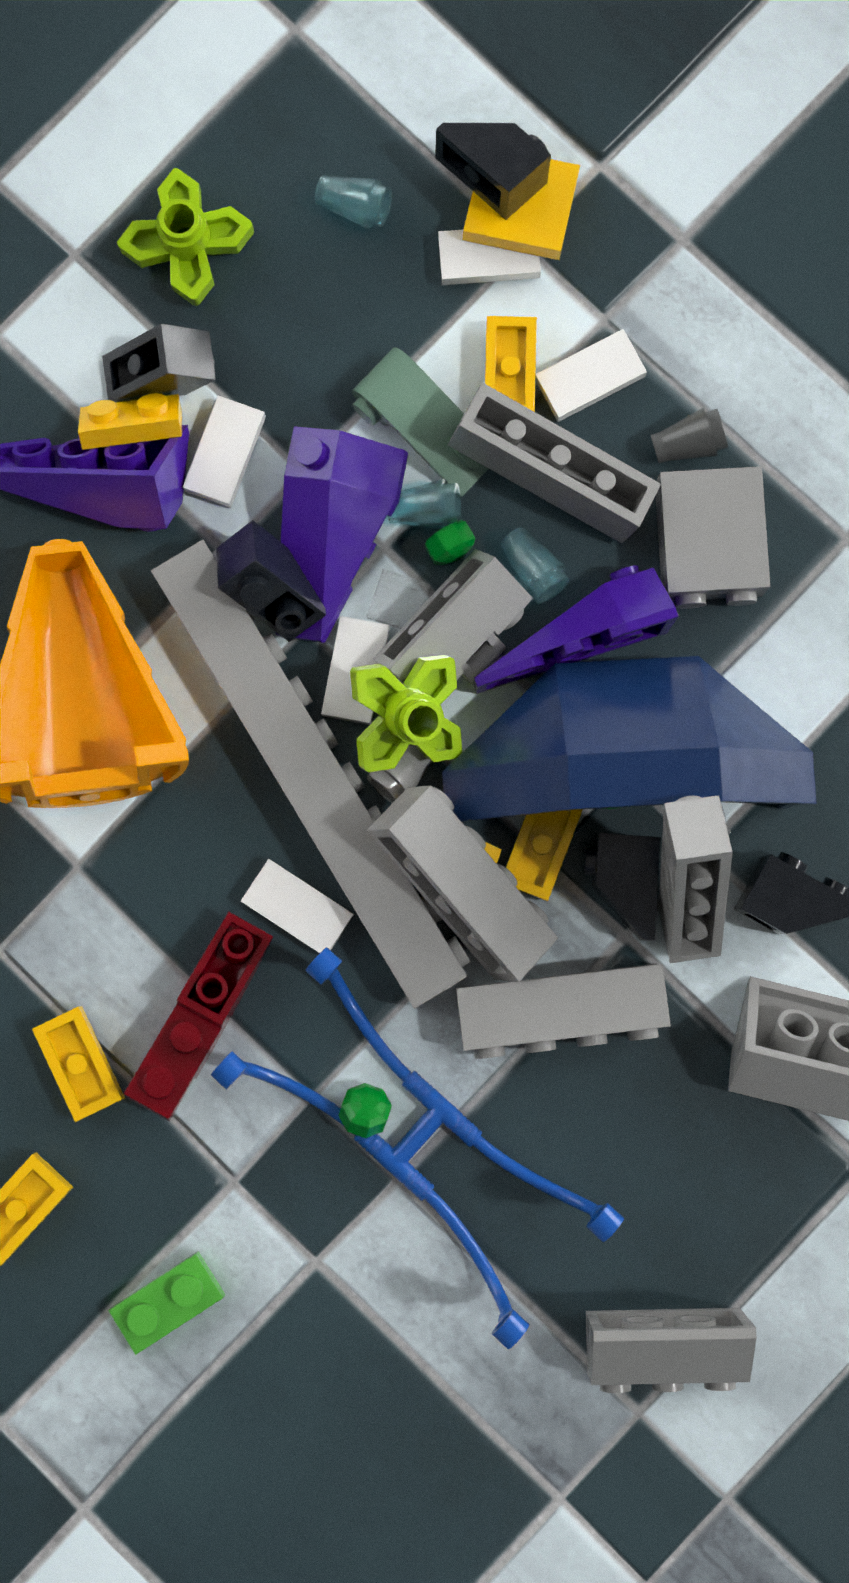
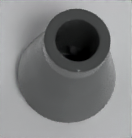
M703 407L661 432L651 434L659 464L671 460L717 456L718 450L728 448L718 409L705 412Z

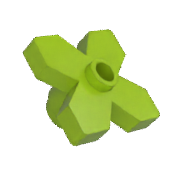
M174 168L157 189L162 208L156 220L132 221L117 241V245L123 255L141 268L170 261V282L173 291L192 305L198 306L215 285L207 255L238 254L254 234V228L251 220L231 206L204 213L199 183L180 169Z
M447 655L418 658L403 684L386 666L381 664L358 666L350 670L352 698L379 715L356 739L358 763L362 769L367 772L394 769L409 744L415 745L427 759L433 762L456 759L462 753L461 728L444 718L441 704L457 688L454 658Z

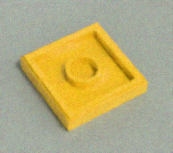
M551 159L547 184L507 220L476 193L472 192L462 240L560 260L580 165Z

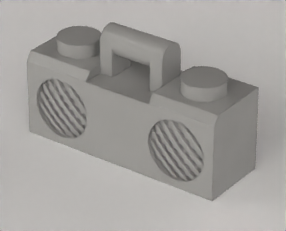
M475 549L373 660L377 664L386 666L403 684L418 658L447 655L455 660L456 679L458 680L462 676L473 685L474 678L490 667L506 649V646L495 634L499 635L503 630L513 627L521 619L525 606L533 598L496 557Z

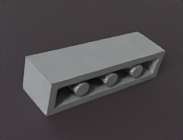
M483 382L447 444L620 543H623L640 527L661 486L659 482Z
M431 785L407 788L367 829V832L494 980L520 982L558 939L557 935L547 925L549 919L546 913L535 903L527 901L516 888L518 883L515 876L504 866L495 863L484 850L486 843L474 829L464 826L452 811L454 805L445 793Z
M719 795L704 798L686 796L675 802L664 803L658 910L670 963L721 956L732 847Z
M663 964L456 988L463 1050H474L475 1059L505 1056L504 1046L525 1044L526 1053L556 1050V1040L576 1038L577 1047L607 1044V1034L627 1032L628 1041L652 1039L659 1037L658 1028L671 1026Z

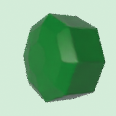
M460 520L434 533L426 540L425 548L435 565H445L464 557L473 548L475 536L466 521Z
M363 1083L347 1089L338 1116L347 1132L368 1138L383 1132L392 1104L383 1089Z

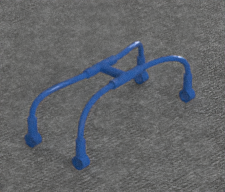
M326 947L305 971L320 985L329 979L346 1010L366 1040L387 1066L403 1081L402 1086L427 1108V1111L394 1147L377 1134L368 1138L355 1135L353 1139L399 1182L403 1183L420 1201L425 1199L461 1241L483 1276L500 1312L499 1323L492 1331V1335L507 1349H510L521 1339L530 1324L512 1309L497 1275L471 1233L447 1203L433 1190L434 1185L409 1163V1160L434 1132L444 1124L456 1136H459V1139L466 1143L468 1147L473 1145L487 1158L512 1175L590 1215L591 1219L586 1228L601 1242H605L612 1236L623 1222L624 1217L608 1203L597 1205L534 1173L505 1155L481 1136L482 1131L477 1126L471 1123L466 1116H463L452 1103L425 1081L416 1071L411 1072L390 1050L365 1016L337 968L342 963V960ZM233 1051L211 1073V1076L226 1090L243 1074L268 1082L309 1102L343 1125L338 1116L341 1108L335 1103L282 1074L243 1061Z

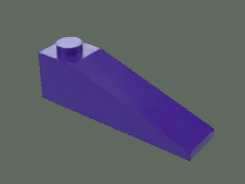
M182 425V437L82 450L79 435L77 439L53 446L47 438L0 444V490L119 528H139L146 532L166 529L183 503V485L185 482L189 443L188 425Z
M294 426L284 474L281 543L288 547L326 608L325 617L294 639L320 643L326 642L353 591L351 583L364 558H370L377 545L373 542L386 516L391 517L399 503L408 458L407 451L341 430Z
M633 565L611 573L609 575L611 581L598 587L474 678L476 694L545 673L555 663L583 661L667 634L679 615L655 569L650 568L640 572L638 565Z

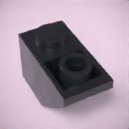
M254 520L216 548L218 589L288 642L326 616V608L288 547Z
M780 852L778 857L772 854L762 857L734 910L776 934H789L849 917V888L828 877H825L823 883L805 874L808 866L804 862L785 852Z

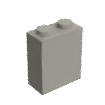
M762 466L660 472L657 482L661 486L655 496L661 582L672 601H676V608L691 609L707 605L706 599L726 598V604L729 606L757 603V597L763 596L770 588Z

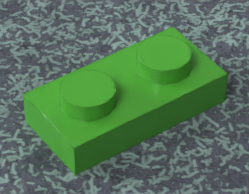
M197 1251L112 1306L108 1311L133 1352L137 1355L223 1299L226 1294L200 1252Z

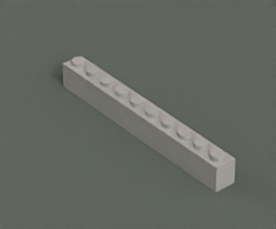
M201 540L152 569V574L413 1008L419 1007L468 977L462 967L469 964L470 960L457 938L454 936L447 941L445 940L436 925L442 918L423 896L419 897L409 879L367 832V829L382 814L376 805L368 810L365 808L357 794L365 786L350 762L343 766L339 765L331 751L339 743L324 719L317 723L313 722L305 708L313 700L299 677L295 676L291 680L287 679L279 665L287 657L272 633L262 637L253 622L257 617L218 589L216 550L211 552L205 541Z

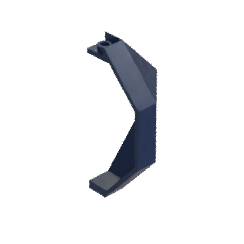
M699 656L555 663L442 772L443 793L452 801L454 805L452 811L464 825L466 821L567 810L664 805V803L675 802L686 796L704 798L719 795L720 802L777 804V809H787L800 804H817L813 752Z

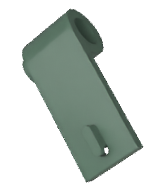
M393 347L352 390L356 401L352 404L354 410L371 426H374L377 422L385 426H391L459 497H462L489 469L447 445L464 413L402 350Z

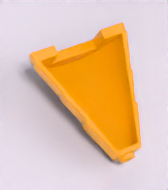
M54 539L42 546L31 547L7 623L10 635L0 663V802L5 804L12 802L11 795L25 797L28 807L33 808L83 807L116 802L146 794L152 791L151 781L163 777L164 782L171 783L181 776L189 765L188 749L185 746L186 738L152 678V669L125 625V616L121 606L83 541L71 542L66 539Z

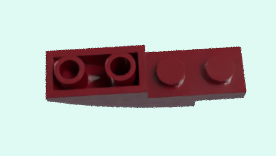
M230 912L227 913L178 996L176 1006L125 1090V1097L170 1122L190 1085L198 1077L237 1008L273 939L272 935Z

